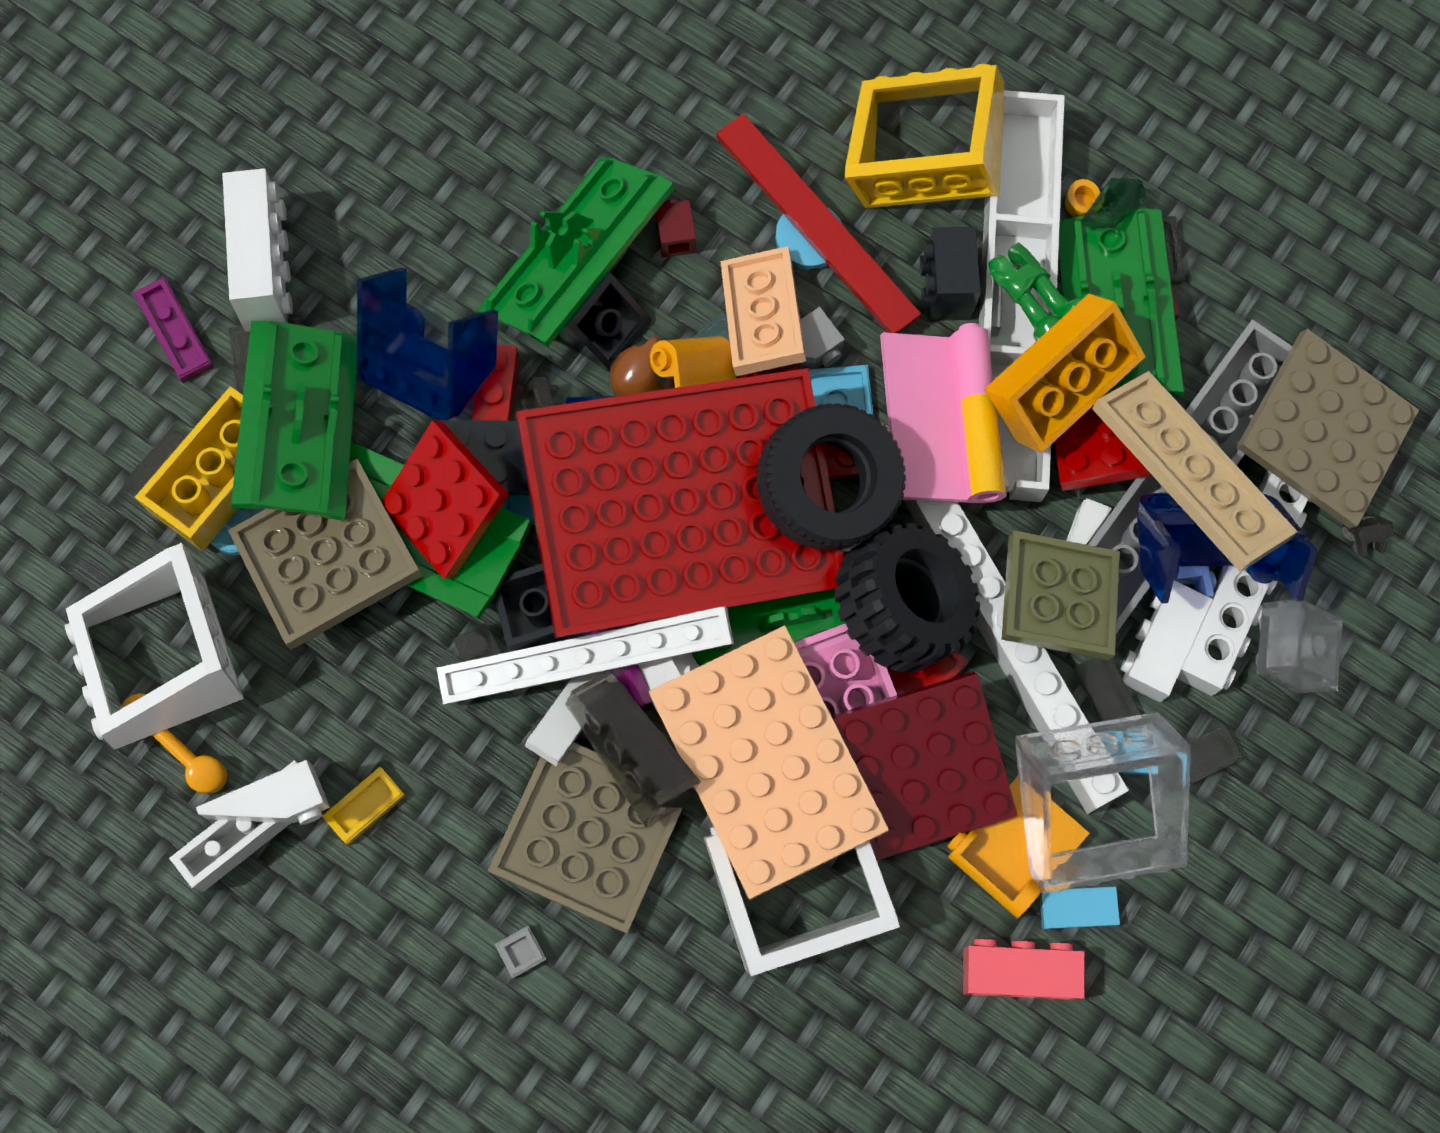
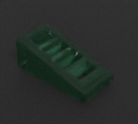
M1111 178L1081 219L1082 226L1115 228L1147 200L1143 181L1140 179Z

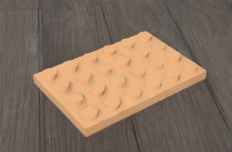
M785 626L648 691L749 900L889 831Z

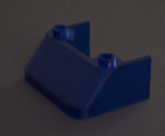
M402 267L357 279V367L361 378L368 385L438 421L459 417L496 368L498 311L492 309L448 322V349L424 338V316L416 307L406 303L407 269Z
M1148 493L1140 497L1137 509L1140 570L1160 603L1169 602L1173 582L1178 578V566H1234L1169 493ZM1263 494L1298 532L1290 541L1249 566L1245 571L1254 581L1267 584L1272 581H1281L1295 601H1303L1318 549L1276 498Z

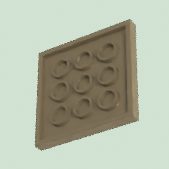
M1306 329L1299 333L1236 448L1350 529L1359 525L1419 409L1315 333Z
M358 459L349 463L344 522L321 517L316 514L265 509L228 530L280 635L290 650L423 576Z
M573 742L557 766L540 757L488 872L627 934L685 804L688 793Z

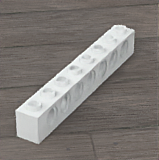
M1267 470L1259 490L1299 532L1307 517V514L1302 511L1306 502L1312 501ZM1279 491L1288 493L1292 503L1283 501ZM1288 541L1263 557L1264 565L1254 563L1242 572H1239L1229 559L1226 558L1216 580L1217 587L1212 597L1213 601L1177 677L1178 680L1211 696L1222 690V688L1225 690L1229 688L1236 675V670L1232 666L1236 657L1241 658L1246 652L1251 638L1246 635L1250 626H1256L1265 610V607L1260 604L1265 593L1270 595L1279 579V575L1275 574L1279 562L1285 563L1291 553L1293 544ZM1237 583H1243L1249 588V597L1242 595L1238 591ZM1222 615H1231L1235 619L1236 628H1230L1225 625ZM1208 645H1214L1221 651V660L1213 659L1209 655Z

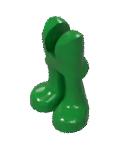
M1018 242L1008 249L1009 260L999 255L990 260L988 266L995 282L1004 288L1013 302L1019 304L1034 328L1033 337L1037 341L1084 297H1078L1071 301L1067 300L1049 280L1051 275L1046 269L1040 265L1028 249ZM1032 288L1038 293L1053 315L1048 314L1030 292Z

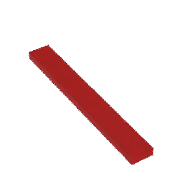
M744 114L717 132V140L887 333L900 334L920 318L921 313Z

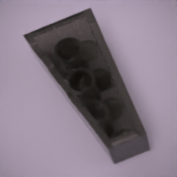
M608 670L571 691L565 703L566 707L581 727L583 733L644 826L648 828L682 808L701 781L629 695L624 684L619 679H616L611 671Z

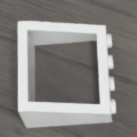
M182 543L165 549L66 608L69 623L65 624V630L70 642L73 645L76 644L78 654L73 656L74 663L80 675L85 677L87 685L82 687L83 695L89 707H93L96 716L91 719L93 730L99 740L105 739L114 750L244 699L205 576ZM181 592L203 662L112 714L88 627Z
M710 828L712 835L704 837L742 962L750 976L900 927L870 841L856 847L855 851L876 910L758 948L728 855L715 828Z

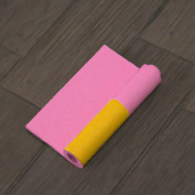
M967 323L961 325L959 330L950 337L882 332L880 340L889 432L893 434L892 438L896 439L897 446L901 449L902 453L900 455L904 458L903 465L906 470L904 472L906 475V480L904 481L906 486L905 490H903L904 496L902 499L990 503L1004 499L1007 493L997 409L984 390L994 380L988 330L980 327L977 323Z

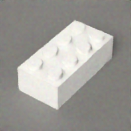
M265 168L222 173L229 300L245 332H250L251 321H273L288 324L287 314L293 313L290 293H286L285 283L291 281L289 264L287 261H284L283 252L289 250L286 231L282 230L281 221H286L287 215L284 200H279L276 181H270Z

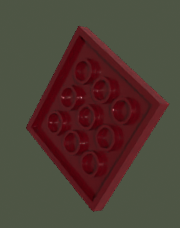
M975 671L831 716L889 829L888 832L870 840L876 861L956 836L959 832L965 833L1018 816L979 677Z

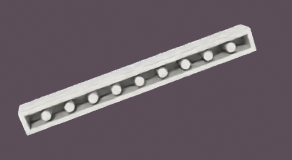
M903 500L918 526H926L933 529V534L943 535L949 540L948 544L952 548H957L963 555L960 558L965 566L969 564L973 572L971 579L973 583H977L979 591L978 596H976V601L980 602V613L976 617L978 619L977 627L1086 813L1089 814L1129 791L1046 650L1042 647L1001 640L1005 581L958 502Z

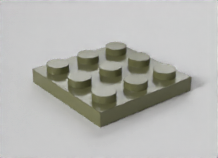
M1013 530L1008 539L1001 640L1105 660L1113 658L1115 656L1120 551Z

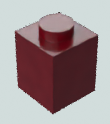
M666 200L655 213V223L662 258L696 253V235L689 200Z

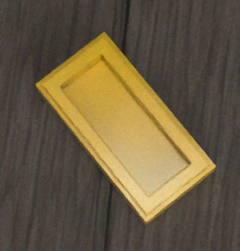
M379 767L322 817L348 846L406 795L388 774Z

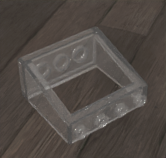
M1159 712L1015 736L1029 870L1043 893L1061 892L1067 888L1083 885L1094 886L1101 882L1121 878L1132 879L1137 875L1154 872L1163 873L1187 866L1191 746ZM1148 767L1155 835L1051 853V784Z

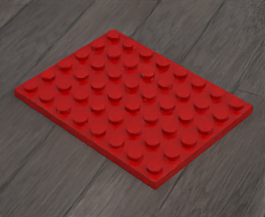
M809 368L516 412L555 638L671 618L723 606L728 608L832 590L839 587V585L835 584L837 571L840 569L841 561L844 558L842 549L814 550L787 539L788 537L783 536L780 533L781 531L774 527L773 522L769 521V516L764 513L765 509L761 507V499L757 494L759 491L756 488V475L758 474L756 469L766 441L770 439L769 437L778 427L794 415L816 406ZM822 443L811 447L803 455L800 466V478L802 486L812 502L826 511L835 512Z

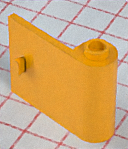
M711 336L661 340L656 342L651 348L650 365L653 371L660 377L674 376L675 388L736 379L732 364L730 342L725 337Z
M1021 773L1009 785L1018 816L971 830L968 834L959 832L947 845L952 851L948 858L1016 918H1019L1041 893V889L1090 834Z

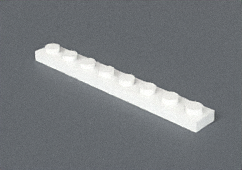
M723 606L437 668L443 704H451L734 644L727 607Z

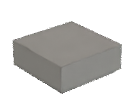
M529 926L494 944L512 979L547 960Z

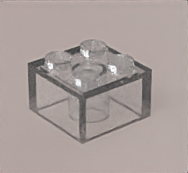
M1303 599L1263 603L1262 615L1259 620L1260 639L1259 651L1256 656L1257 675L1297 693L1338 691L1343 620Z

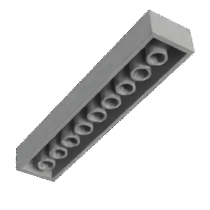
M1253 319L1185 410L1236 466L1244 456V453L1236 447L1292 348L1290 344ZM1153 476L1136 478L1088 543L1091 546L1120 551L1116 633L1195 524L1191 517Z

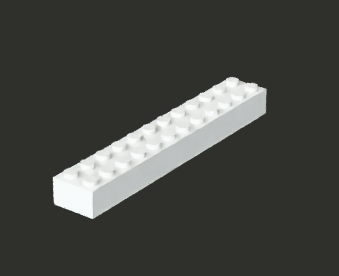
M1004 90L1000 196L985 197L979 325L987 329L989 335L993 379L997 378L1036 341L1033 337L1034 328L1020 305L1013 302L1004 288L1002 297V327L996 337L991 336L994 278L990 274L988 262L999 255L1009 260L1008 249L1020 242L1051 275L1049 280L1057 289L1065 95ZM1032 288L1030 292L1048 314L1053 315L1038 293ZM997 411L1006 493H1009V500L1042 502L1049 491L1051 445L1040 453L1016 442Z

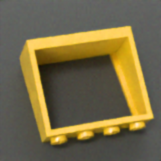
M979 64L973 68L965 69L945 68L940 72H912L907 76H879L874 80L862 81L845 165V179L865 208L1000 196L1004 80L997 65ZM979 91L970 152L874 162L878 103Z

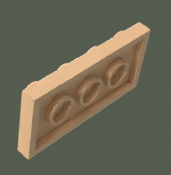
M786 246L720 261L732 364L735 375L740 376L805 362L806 355L789 247Z

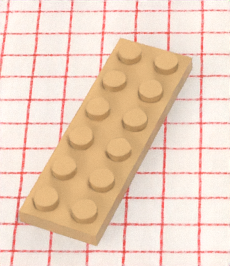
M1149 371L1103 396L1094 404L1092 409L1239 572H1242L1290 541L1298 532Z

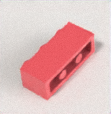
M974 939V946L963 948V995L1062 1000L1084 999V951H1073V944L1050 943V950L1035 949V942L1012 941V948L997 947V940Z

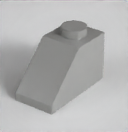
M819 307L800 319L806 361L801 362L800 369H818L822 365L827 368L837 362L842 356L841 353L845 339Z

